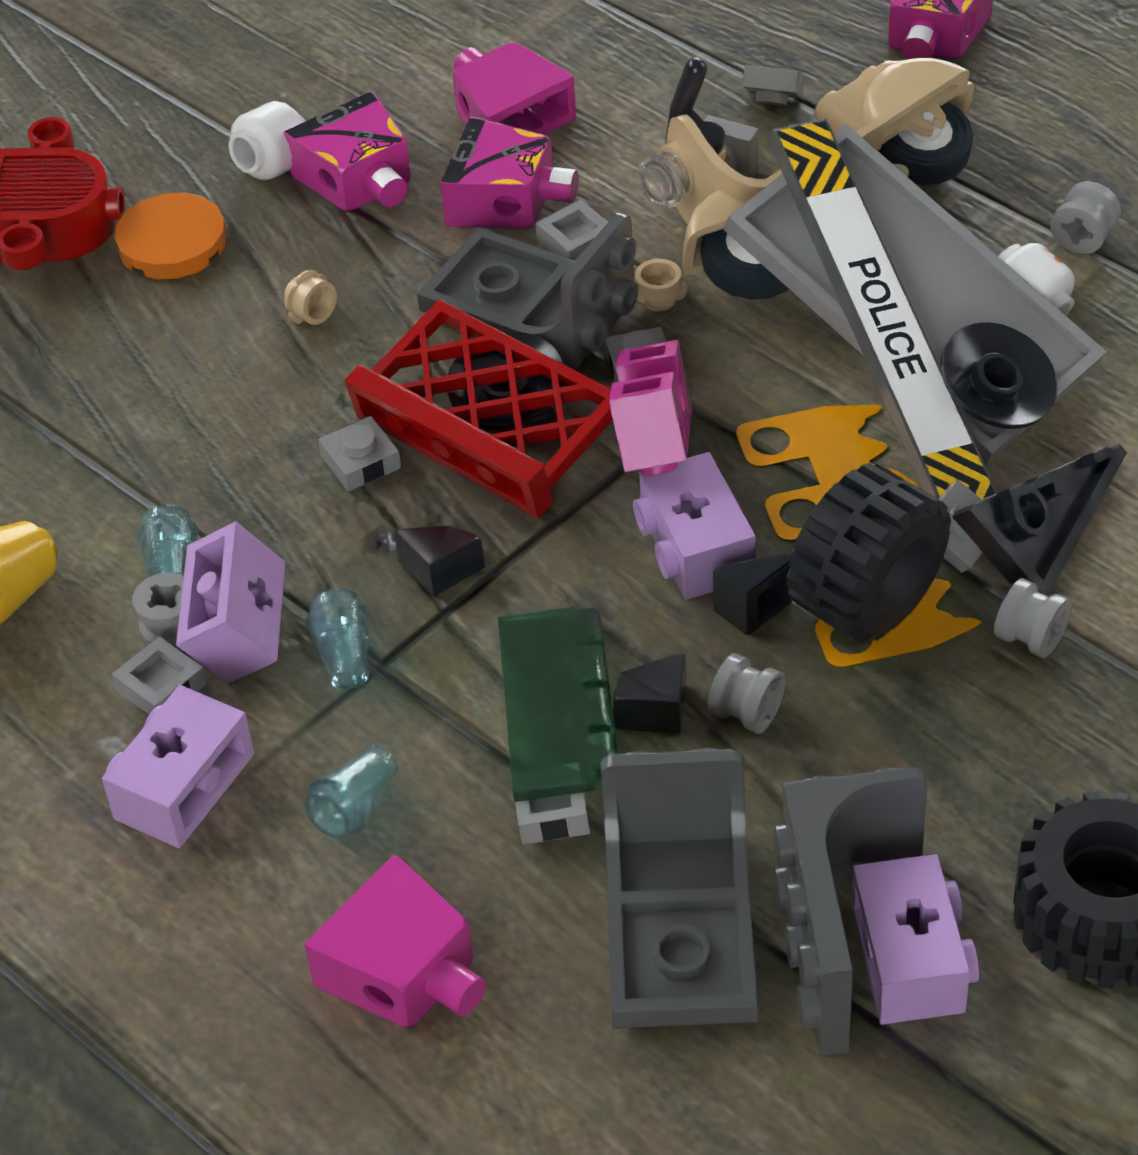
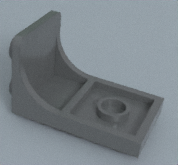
M617 212L575 261L478 227L417 293L419 311L426 313L440 299L501 332H524L546 340L559 353L564 365L577 370L592 351H597L601 348L609 330L622 315H628L636 303L639 288L638 284L634 282L633 259L637 244L635 238L632 237L631 217Z
M703 748L696 751L659 753L633 751L605 757L601 761L607 866L612 1028L758 1022L746 846L744 759L742 753L733 749Z
M889 767L869 773L836 777L814 776L802 781L783 783V824H775L773 827L775 851L779 866L773 868L774 888L779 910L787 909L790 925H785V942L790 968L799 967L802 985H797L796 993L802 1029L815 1028L820 1056L849 1053L853 969L836 889L853 876V865L922 856L928 785L925 773L920 768L898 769Z

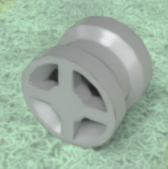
M1091 181L1079 182L1069 190L1063 202L1064 204L1055 211L1050 221L1051 232L1055 240L1063 248L1073 253H1094L1102 246L1108 231L1118 221L1121 214L1120 203L1116 195L1102 184Z
M170 572L156 574L146 578L136 587L132 595V605L134 613L139 619L141 639L146 646L160 636L178 650L183 651L176 646L183 575Z
M1020 578L1010 588L998 611L994 625L995 637L1006 642L1022 641L1028 645L1030 653L1046 658L1052 653L1064 634L1072 611V601L1060 594L1046 596L1038 591L1036 583Z
M732 653L722 663L713 680L708 697V711L711 715L721 719H727L731 716L738 718L742 721L745 729L760 734L768 728L780 707L785 691L786 677L783 672L773 668H766L762 671L752 667L747 657Z

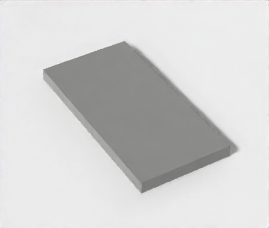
M845 124L834 133L939 365L943 349L952 335L967 325L981 322L998 323L1014 328L1031 338L1041 347L1050 359L1057 376L1058 391L1054 404L1101 363L1107 352L850 126ZM782 174L728 216L724 231L863 355ZM958 405L985 466L1030 427L1005 429L991 426L972 417Z

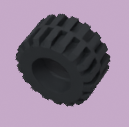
M869 463L862 465L857 470L853 469L844 475L837 484L835 483L823 496L809 515L796 540L788 564L790 568L787 574L788 594L791 600L855 642L868 644L872 640H879L892 629H895L915 609L931 586L940 568L949 541L951 516L947 512L948 507L944 502L879 464L872 465Z
M1099 791L1083 793V799L1080 802H1075L1070 797H1066L1055 802L1054 813L1043 810L1034 818L1033 830L1026 829L1021 840L1013 904H1015L1013 917L1016 929L1023 930L1022 942L1030 953L1042 951V965L1052 972L1059 967L1068 970L1067 980L1083 984L1084 978L1087 977L1097 979L1098 988H1114L1115 980L1125 979L1129 987L1138 985V804L1129 802V794L1114 792V798L1108 799L1101 798ZM1092 880L1109 881L1124 886L1135 895L1122 898L1103 897L1088 892L1078 884Z

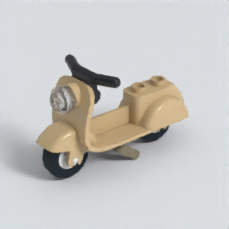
M691 58L685 64L670 104L665 144L658 148L656 154L652 153L640 161L638 185L646 199L664 208L675 206L687 223L682 253L684 274L694 275L704 271L715 286L732 296L749 300L769 299L786 292L789 288L725 232L724 228L728 216L783 173L780 169L766 179H753L733 170L725 162L727 151L723 148L724 129L715 122L703 121L693 110L707 73V65L701 58ZM914 58L902 61L887 60L876 67L870 66L866 68L856 80L839 91L833 90L827 93L817 104L814 116L815 120L827 118L833 134L845 124L850 126L915 184H941L955 178L968 163L974 134L966 115L971 106L975 84L968 81L970 72L967 69L952 62L935 58Z

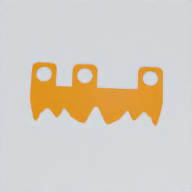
M822 406L746 422L737 428L736 436L748 463L754 466H766L808 457L820 485L774 494L766 500L765 508L777 536L785 540H796L802 528L791 527L782 521L780 510L784 504L791 500L804 499L817 505L835 483L837 484L844 475L853 469L857 470L864 464H869L870 460L888 448L885 442L858 433V430L865 424V419L879 413L883 406ZM773 427L783 430L788 435L790 442L788 447L781 453L767 455L757 452L752 447L750 442L752 435L759 429ZM884 467L889 471L895 473L896 475L900 476L901 478L905 479L906 481L920 488L914 481H912L899 471ZM934 578L928 591L915 609L884 637L877 641L872 640L870 647L861 653L847 654L837 650L832 645L830 639L831 633L835 628L821 619L815 625V633L826 660L833 666L847 667L932 648L977 627L982 621L974 618L953 617L948 612L938 610L936 604L951 587L949 581Z

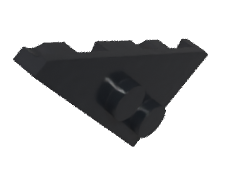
M1120 444L1111 448L1103 447L956 510L952 518L1012 586L1020 578H1024L1036 583L1038 591L1048 596L1127 452Z

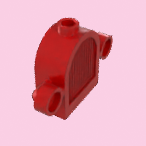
M47 117L34 122L27 132L31 148H0V262H3L11 269L30 270L41 262L64 261L88 254L101 246L110 237L115 228L116 220H120L125 213L123 188L109 187L107 174L100 160L88 152L74 149L75 143L71 126L63 118Z

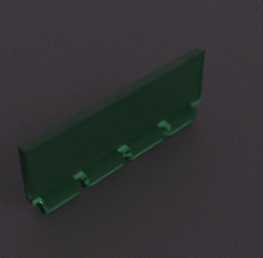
M573 606L498 617L514 802L596 791V786L602 785L601 761L609 755L619 754L599 611L594 608L574 610Z

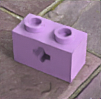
M710 452L689 457L687 461L677 462V468L664 474L647 476L642 475L640 471L641 498L633 500L634 515L640 532L643 536L651 534L655 541V555L663 577L665 579L674 578L685 600L713 592V571L716 568L726 564L756 559V536Z
M236 521L187 545L176 646L227 684L277 662L285 561Z
M179 684L163 705H159L151 711L146 719L144 728L125 751L117 753L107 766L102 782L113 819L180 849L255 754L246 713Z
M938 854L853 865L851 908L880 1025L966 1013L969 983L979 981L978 959L972 939L961 940L957 923L962 922L963 915L959 888L955 880H944Z

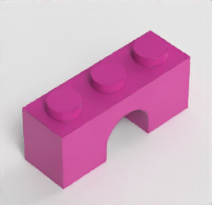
M673 340L620 350L616 364L619 382L612 383L609 404L624 472L640 469L641 474L647 476L670 472L677 468V462L687 461L692 404L679 341Z

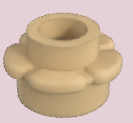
M651 259L645 261L636 269L634 282L638 284L639 288L636 300L638 304L644 305L653 311H665L673 307L676 300L679 301L685 297L687 283L681 280V270L676 263L667 259Z
M306 270L288 283L284 292L286 309L290 310L288 313L290 320L296 324L305 321L312 325H318L327 320L332 314L337 301V292L334 285L328 282L325 275L317 274L315 270Z

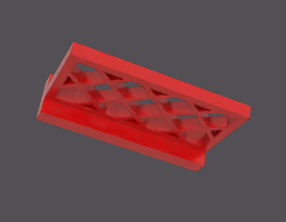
M440 299L371 370L359 364L344 380L356 416L362 420L372 416L384 433L537 519L553 503L550 489L613 420L609 404L610 388ZM443 323L461 331L462 340L429 346L428 339ZM497 350L506 355L507 364L473 370L472 355ZM464 357L465 372L432 378V362ZM416 365L423 366L424 380L400 385L390 380L400 368ZM544 375L552 380L553 389L519 395L517 379ZM509 381L511 397L477 403L476 387ZM462 389L468 390L469 405L448 409L435 405L434 395ZM589 399L599 405L590 416L565 420L563 407L565 403ZM556 406L558 422L523 428L522 411ZM511 413L514 415L515 430L488 434L480 428L479 419ZM560 438L561 448L546 465L527 455V444Z

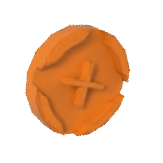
M185 192L164 193L144 199L126 210L116 224L114 239L123 265L133 271L132 267H135L136 269L143 270L144 277L157 280L180 279L199 273L210 265L209 258L215 255L217 251L220 256L226 247L227 230L224 217L218 206L205 197Z

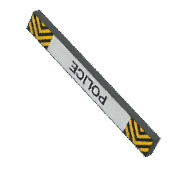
M827 118L772 129L768 142L923 490L939 499L949 485L959 480L981 499L998 493L962 413L943 382L940 365Z

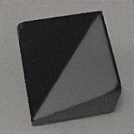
M451 526L404 528L396 531L394 534L398 561L433 597L485 568L482 540L474 533Z
M784 553L726 564L716 568L713 571L714 611L745 635L754 632L792 603L788 594L789 587L787 586L790 556Z
M685 654L671 655L621 672L613 698L614 729L669 733L681 732L687 683Z

